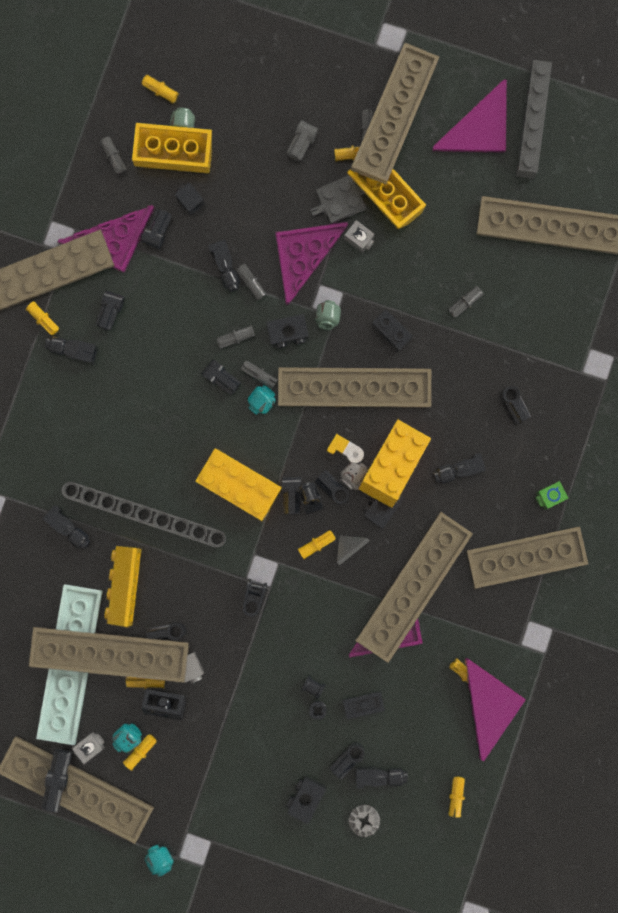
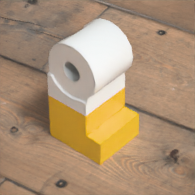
M336 434L326 451L332 455L337 451L347 457L350 463H359L364 457V452L360 447Z

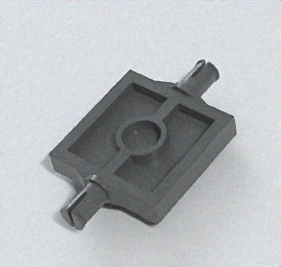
M348 175L316 189L320 205L310 209L313 217L324 212L329 218L330 223L335 224L366 210L362 200V195L365 192L358 188L353 179Z

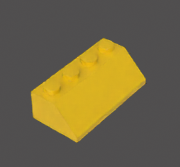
M136 123L132 155L134 166L210 173L212 130Z
M351 169L347 172L397 229L411 223L426 207V204L394 169H392L387 184L351 171Z
M116 546V550L112 551L111 561H114V568L110 569L109 580L112 581V585L107 591V600H110L109 608L106 607L105 619H108L107 624L124 627L133 625L141 549Z

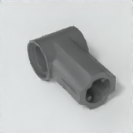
M301 121L296 129L295 137L287 151V155L296 161H301L309 145L314 142L319 129Z

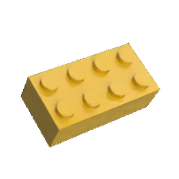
M397 420L358 489L392 508L431 438Z
M216 448L195 481L261 521L264 520L282 490V487Z

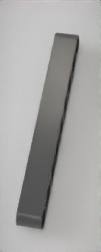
M67 482L62 487V494L67 499L219 548L224 546L227 540L224 532L74 482ZM70 486H75L76 493L73 496H69L67 493ZM88 492L94 493V500L92 502L86 501L85 497ZM106 498H111L113 501L110 508H105L103 504ZM124 504L131 506V511L128 514H123L122 512ZM146 509L149 512V517L147 520H142L140 512ZM164 515L167 517L168 522L165 526H160L158 519ZM183 521L186 524V529L183 532H178L176 525L178 522ZM196 528H203L204 536L202 538L195 537L194 531ZM221 534L223 537L222 542L214 544L212 540L213 535Z

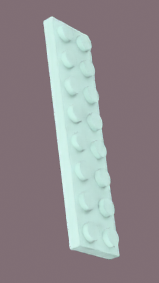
M64 584L56 629L96 633L103 591ZM58 669L48 670L36 739L76 745L88 679L87 672Z

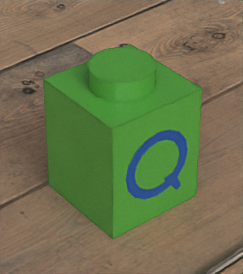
M560 481L536 492L538 495L536 500L539 506L544 507V509L569 499Z

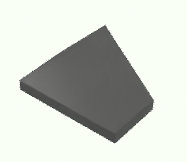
M339 536L337 564L341 565L369 542L368 538Z

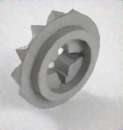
M360 805L352 810L349 816V825L355 834L367 837L373 835L379 829L380 817L372 806ZM369 814L368 821L370 824H365L361 828V821L357 817L365 818Z

